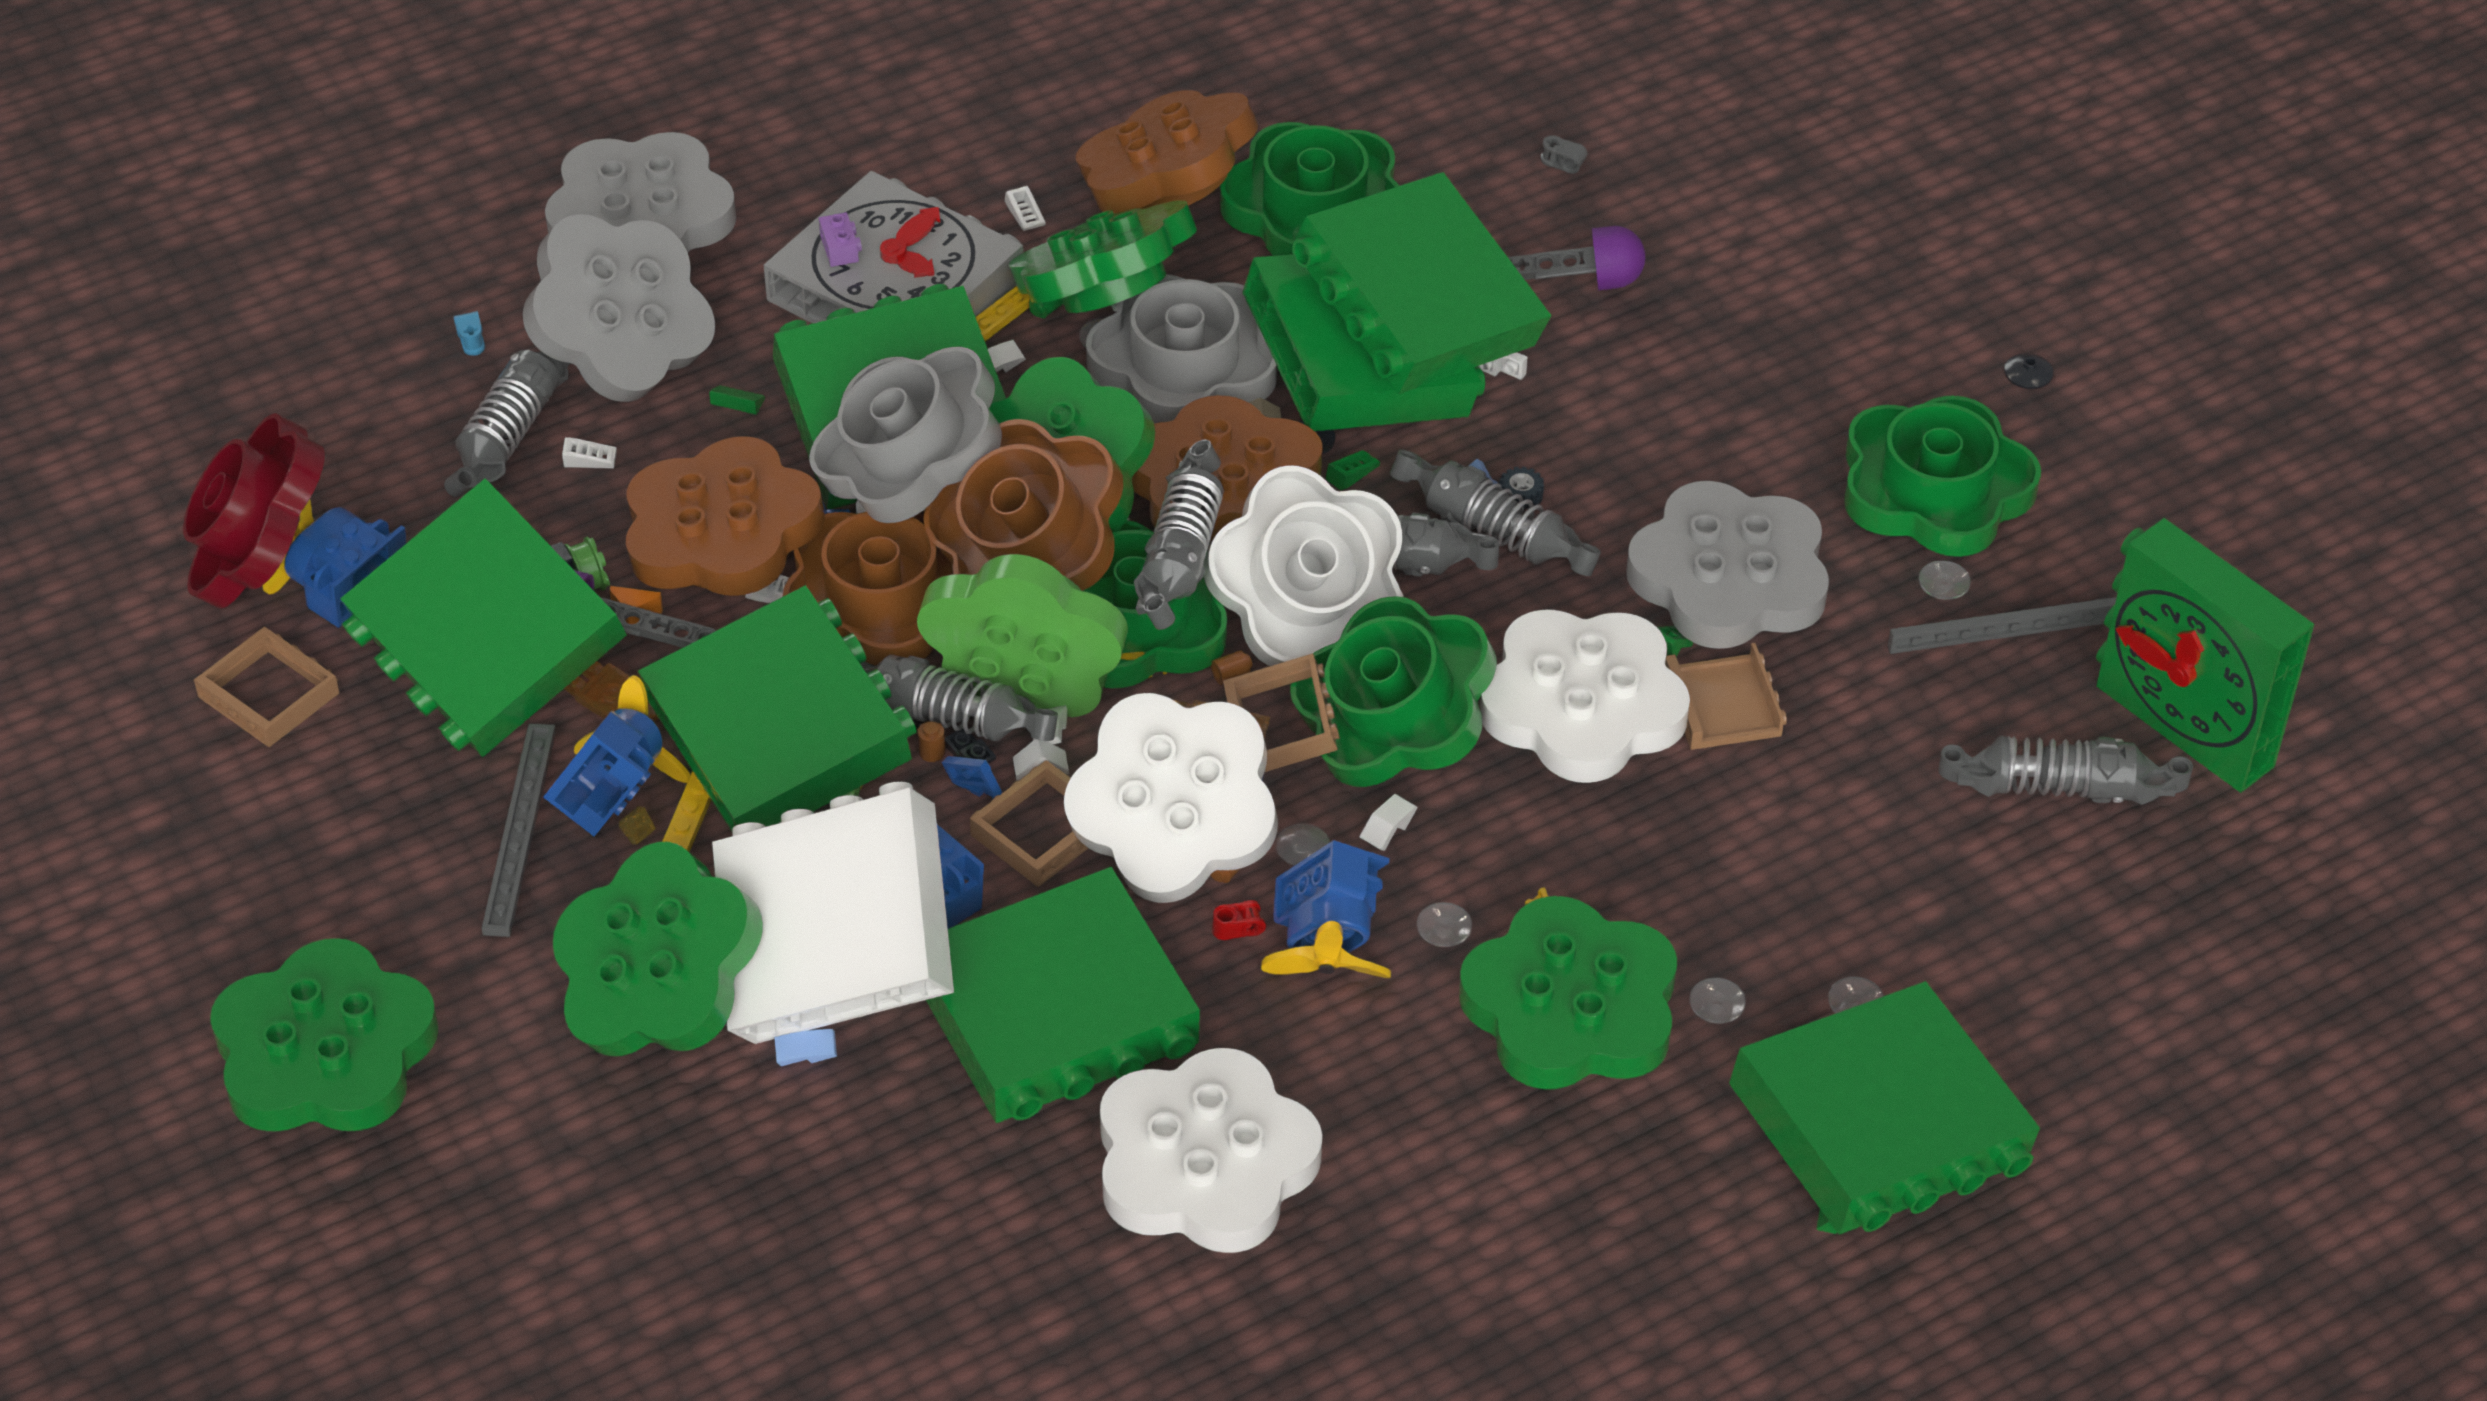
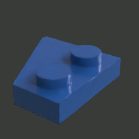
M947 756L943 760L942 764L953 784L965 788L979 797L985 793L993 799L997 795L1002 794L991 771V767L986 760Z

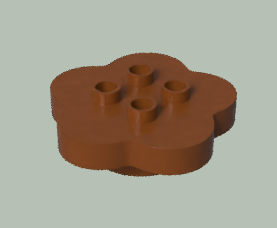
M1177 91L1146 103L1136 110L1125 122L1096 134L1079 148L1075 158L1084 180L1091 189L1095 201L1102 212L1113 210L1114 213H1119L1133 208L1146 209L1178 200H1184L1188 205H1191L1209 195L1222 184L1228 172L1234 166L1236 150L1245 145L1255 135L1258 123L1248 98L1241 93H1222L1205 97L1197 91Z
M1222 395L1207 396L1187 404L1180 410L1174 420L1154 423L1155 440L1152 451L1145 463L1133 475L1132 484L1134 492L1150 501V520L1153 526L1156 527L1168 487L1166 476L1178 469L1180 461L1184 459L1188 450L1196 442L1209 440L1221 460L1220 467L1211 474L1216 476L1222 483L1224 490L1210 537L1211 542L1224 526L1242 517L1244 504L1249 493L1269 471L1283 466H1299L1321 476L1322 442L1314 430L1300 422L1266 417L1255 406L1236 397Z
M1023 419L1000 423L1002 431L1000 447L980 458L969 469L962 481L945 486L934 501L925 508L924 527L929 539L948 560L953 562L954 574L974 575L979 572L986 562L995 557L1018 554L1034 557L1048 563L1074 582L1081 591L1089 588L1106 573L1114 555V537L1108 520L1117 507L1123 491V475L1119 465L1100 442L1086 436L1053 438L1039 424Z
M754 437L727 438L713 443L695 457L667 459L651 464L638 472L627 488V501L633 521L626 535V547L633 573L641 582L660 589H677L695 585L714 593L728 596L746 595L762 590L780 576L785 567L788 553L811 541L820 532L825 521L824 506L817 482L810 475L802 471L783 467L775 448L769 443Z
M925 509L907 520L895 523L879 522L871 518L867 512L859 514L848 512L825 514L824 525L820 532L805 545L794 549L796 572L785 584L783 596L806 585L817 602L829 598L842 621V626L836 628L842 638L851 633L856 636L865 652L867 659L865 662L875 666L888 655H897L904 658L916 656L924 659L934 648L927 643L918 629V613L927 587L938 578L954 575L953 562L948 560L929 539L924 527Z

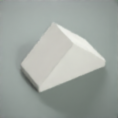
M1035 739L1013 757L1016 780H1021L1034 767L1039 766L1046 760L1063 773L1069 774L1065 751L1047 741Z

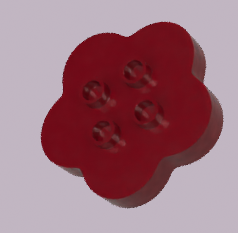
M277 413L270 414L259 423L247 442L241 439L231 440L216 453L207 465L191 495L183 523L184 538L197 546L187 581V589L190 595L222 609L230 605L245 588L254 590L263 586L279 568L299 525V515L311 498L324 466L325 451L323 446L308 439V433L304 427Z

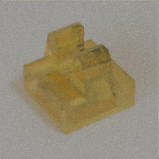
M641 806L635 808L619 821L621 831L632 844H638L656 829L645 807Z

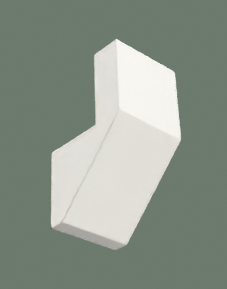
M1394 794L1372 813L1360 838L1385 851L1397 828L1405 830L1418 807Z

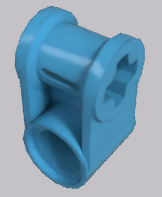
M478 311L453 316L457 334L460 337L465 354L471 356L481 354L485 350V343Z

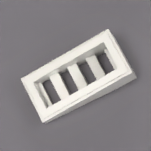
M1028 186L1006 191L1004 201L1023 231L1046 224ZM1032 213V215L1023 216L1024 214ZM1031 219H1036L1035 221H1032V222H1028V223L1026 222V221L1031 220Z
M565 438L563 447L564 467L614 468L617 448L576 438Z

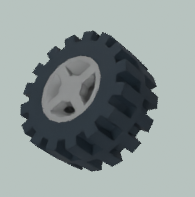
M1517 466L1514 467V470L1509 468L1506 473L1503 472L1499 482L1503 490L1510 489L1513 495H1521L1523 501L1531 500L1534 506L1542 502L1544 480L1539 472L1534 473V469L1530 468V470H1527V467L1522 466V469H1519ZM1528 504L1524 505L1523 512L1525 511V509L1530 508Z

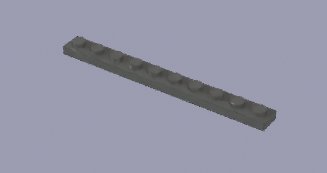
M2117 597L1890 629L1887 647L1890 654L2104 624L2105 617L2115 605Z
M528 725L482 924L483 935L510 937L555 739V725Z

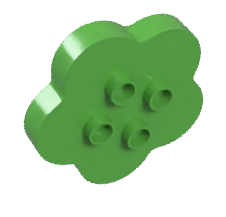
M1018 554L995 557L986 562L979 572L974 575L954 574L936 579L927 587L917 617V626L922 637L929 645L943 655L942 668H945L947 672L956 671L958 675L967 674L970 678L979 677L981 681L990 680L992 684L1001 683L1012 686L1017 695L1026 697L1037 709H1050L1066 705L1067 717L1082 716L1097 707L1102 696L1107 674L1119 664L1128 633L1125 617L1113 604L1099 596L1081 591L1074 582L1048 563L1034 557ZM972 682V683H973V687L975 688V686H976L978 683H977V682ZM984 685L986 691L989 688L988 685ZM979 688V690H978V691L976 692V694H975L976 696H979V697H981V690H980V688Z

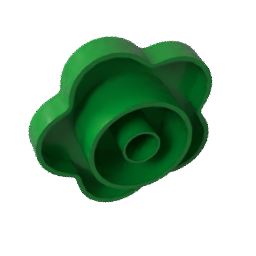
M1298 122L1273 124L1256 134L1250 145L1249 158L1234 165L1220 185L1221 214L1224 220L1236 230L1261 237L1266 248L1273 256L1292 255L1291 247L1306 216L1400 186L1394 180L1395 154L1393 148L1385 139L1368 131L1340 130L1328 126L1308 125Z
M1184 200L1171 201L1146 209L1133 208L1119 213L1108 210L1089 217L1086 223L1074 229L1064 230L1047 238L1046 243L1036 246L1011 260L1009 267L1019 293L1028 294L1032 303H1045L1062 299L1064 307L1069 313L1092 311L1138 295L1163 280L1167 273L1162 261L1173 253L1174 246L1194 235L1197 228L1188 203Z
M1052 357L1036 363L1020 377L1011 395L1004 400L991 403L989 410L999 424L1015 419L1029 420L1042 426L1053 438L1086 436L1100 442L1117 462L1123 475L1122 495L1117 507L1108 520L1112 532H1117L1128 519L1133 506L1134 489L1132 477L1145 463L1154 445L1155 426L1153 419L1131 393L1117 387L1100 386L1098 381L1075 360L1065 357Z
M1943 396L1910 408L1898 405H1879L1860 412L1850 424L1846 446V460L1850 471L1847 479L1844 504L1850 518L1860 527L1870 532L1886 536H1910L1927 549L1947 556H1969L1979 553L1991 545L1997 535L1998 526L2001 522L2017 518L2033 506L2037 497L2041 467L2036 456L2028 448L2002 434L1997 416L1987 406L1971 398Z
M1126 520L1117 532H1112L1114 537V555L1108 570L1094 585L1083 590V592H1088L1107 600L1125 617L1128 633L1122 654L1144 652V655L1134 660L1120 659L1119 664L1107 674L1105 688L1133 686L1160 671L1183 674L1203 670L1212 665V660L1221 657L1226 646V611L1224 606L1209 591L1204 576L1190 596L1182 599H1172L1168 602L1175 615L1174 623L1168 628L1156 629L1147 613H1137L1136 606L1139 597L1135 590L1134 580L1142 572L1147 556L1144 549L1154 532L1139 523Z
M1399 596L1384 597L1360 608L1349 619L1337 642L1313 653L1317 663H1322L1324 666L1325 674L1322 681L1323 683L1325 682L1330 698L1326 699L1327 703L1332 704L1335 718L1331 719L1332 724H1336L1340 736L1339 739H1336L1338 750L1323 754L1321 757L1333 776L1340 782L1354 787H1368L1385 782L1408 767L1424 770L1440 769L1461 760L1477 743L1482 730V714L1478 700L1494 678L1497 660L1495 651L1484 630L1474 620L1461 615L1430 616L1418 603L1411 599ZM1312 677L1291 683V698L1303 721L1316 735L1324 733Z
M656 842L637 850L623 863L609 885L590 890L576 898L564 910L557 922L553 936V950L558 965L569 977V986L564 1002V1014L570 1031L586 1045L607 1056L628 1055L652 1042L670 1050L688 1051L701 1047L711 1041L723 1029L731 1014L734 1004V979L736 975L749 963L760 944L763 921L757 904L731 882L722 878L712 877L708 868L699 859L678 844Z
M1563 896L1543 897L1526 904L1517 912L1511 922L1507 935L1478 945L1466 956L1460 972L1459 1001L1463 1012L1469 1020L1496 1038L1497 1054L1504 1069L1514 1079L1525 1085L1539 1089H1558L1573 1085L1590 1074L1619 1079L1635 1078L1653 1071L1663 1062L1667 1055L1672 1027V1015L1667 1003L1674 990L1677 956L1670 941L1662 933L1650 926L1630 921H1607L1591 906L1573 898Z
M336 938L315 941L301 947L277 971L254 974L232 983L217 997L210 1016L218 1051L226 1061L224 1083L230 1106L240 1121L252 1128L263 1131H283L308 1122H318L326 1127L341 1131H359L381 1124L398 1110L405 1098L407 1090L406 1073L408 1069L430 1052L438 1036V1020L434 1001L429 990L421 982L404 974L382 971L373 955L365 947L350 940Z

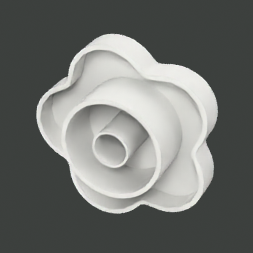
M1299 466L1279 467L1265 474L1251 490L1245 501L1242 517L1224 526L1209 544L1203 563L1205 568L1204 580L1212 595L1222 605L1240 616L1244 638L1254 655L1269 666L1312 654L1325 646L1337 642L1349 619L1364 605L1384 597H1402L1399 585L1392 573V566L1400 553L1402 545L1400 521L1391 506L1374 494L1358 490L1339 492L1334 490L1320 475L1309 469Z
M1538 610L1520 616L1508 627L1504 637L1503 659L1496 666V672L1491 684L1481 694L1480 711L1484 728L1495 739L1513 747L1533 750L1550 771L1564 779L1588 783L1602 781L1614 776L1623 769L1630 757L1635 754L1662 751L1680 740L1687 727L1690 697L1684 682L1665 666L1667 654L1665 639L1660 630L1648 620L1627 613H1608L1590 619H1581L1562 611Z
M1152 693L1136 694L1121 700L1109 710L1102 721L1098 734L1097 754L1074 773L1067 785L1064 796L1065 812L1076 837L1089 849L1115 858L1121 876L1127 886L1138 896L1158 903L1175 902L1190 896L1216 870H1235L1255 863L1271 848L1278 829L1277 812L1272 796L1266 785L1262 782L1267 763V750L1261 728L1248 711L1235 704L1226 702H1210L1193 708H1184L1168 697Z
M1230 1048L1210 1049L1190 1057L1181 1066L1172 1071L1149 1069L1129 1073L1116 1080L1107 1089L1101 1101V1138L1108 1152L1102 1170L1104 1205L1114 1221L1135 1233L1165 1235L1179 1232L1185 1234L1198 1245L1217 1252L1233 1253L1251 1249L1265 1241L1275 1229L1279 1220L1282 1201L1305 1189L1315 1179L1320 1169L1322 1132L1315 1116L1300 1103L1278 1095L1275 1092L1271 1075L1266 1067L1255 1057L1240 1050Z

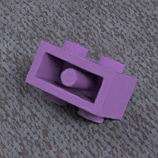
M847 212L819 217L820 237L830 267L859 262L858 252L862 251L861 241L859 237H855L857 235L854 221L850 222Z

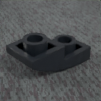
M964 728L945 737V747L955 757L986 760L988 764L996 760V755L982 739L976 740L972 734H966Z

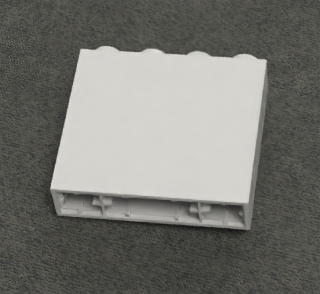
M892 782L879 788L880 796L866 800L858 796L837 797L830 801V810L815 814L806 809L790 810L781 815V823L768 827L760 823L740 824L732 829V837L712 842L715 877L731 882L752 898L761 912L763 921L760 944L752 959L734 979V1004L727 1021L728 1031L757 1044L775 1039L777 1036L807 1031L954 993L935 803L914 791L910 783Z

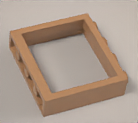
M263 627L194 679L200 699L268 747H271L339 694L338 679L332 674L330 669H325L319 665L316 659L306 656L296 645H290L283 640L280 634H275L266 627ZM267 652L316 685L271 721H268L221 688Z
M1313 653L1223 681L1227 703L1243 708L1241 698L1310 677L1313 679L1324 733L1267 750L1265 772L1338 750L1336 739H1339L1340 736L1336 724H1332L1331 719L1335 718L1332 704L1327 703L1326 698H1330L1325 682L1323 683L1322 681L1325 674L1324 666L1322 663H1317Z
M1047 760L1034 767L1021 780L1015 781L1009 789L1001 795L994 797L988 805L981 810H977L970 818L971 836L1037 887L1041 886L1088 849L1072 831L1035 860L991 826L1046 783L1065 796V791L1071 778Z

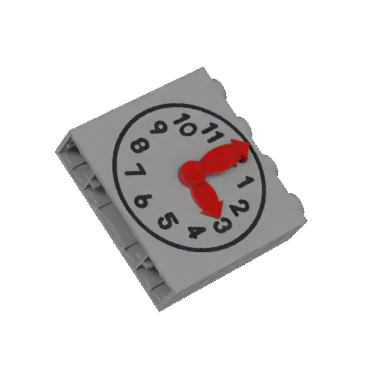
M870 171L764 264L767 301L811 323L825 321L830 313L841 308H852L855 313L872 309L876 302L889 296H899L902 301L920 297L923 290L936 284H945L949 289L964 285L976 317L1016 287L1009 263L1015 257L1024 253L1023 245L1010 234L1002 235L983 226L977 218L971 215L963 216L945 207L935 197L926 198L908 189L898 179H888ZM847 212L850 222L854 221L857 233L855 237H859L861 241L862 251L858 252L859 262L830 267L820 237L819 217Z

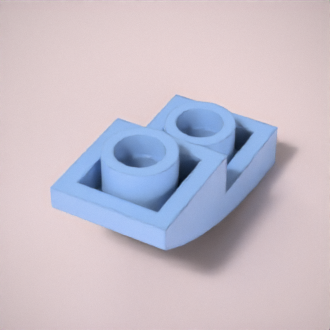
M833 1029L809 1030L775 1037L776 1059L780 1066L803 1060L815 1063L837 1057L835 1031Z

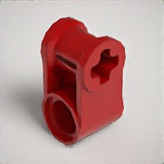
M1248 900L1241 903L1217 906L1213 912L1212 934L1219 940H1230L1247 936L1253 937L1263 933L1266 929V923L1260 916V904L1255 900Z

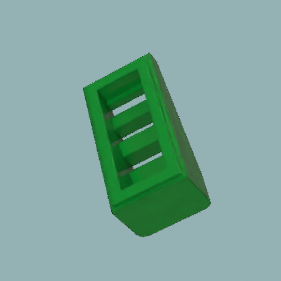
M1361 450L1328 464L1326 480L1339 490H1345L1379 467L1380 461L1366 451Z

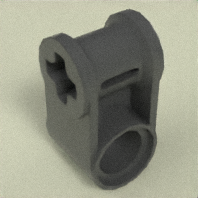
M1552 135L1545 137L1543 140L1544 152L1541 154V162L1546 166L1574 174L1579 171L1588 153L1583 145Z

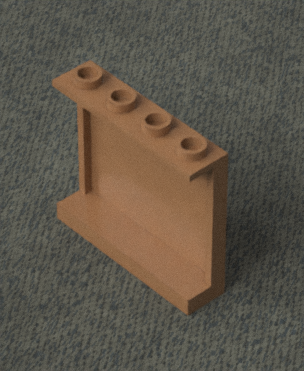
M1751 643V650L1748 655L1681 665L1678 664L1675 655L1666 656L1665 666L1684 682L1689 692L1690 703L1687 727L1684 733L1691 750L1782 736L1783 725L1787 723L1786 713L1784 709H1780L1778 692L1776 690L1773 691L1771 674L1769 671L1766 672L1763 653H1759L1755 643Z

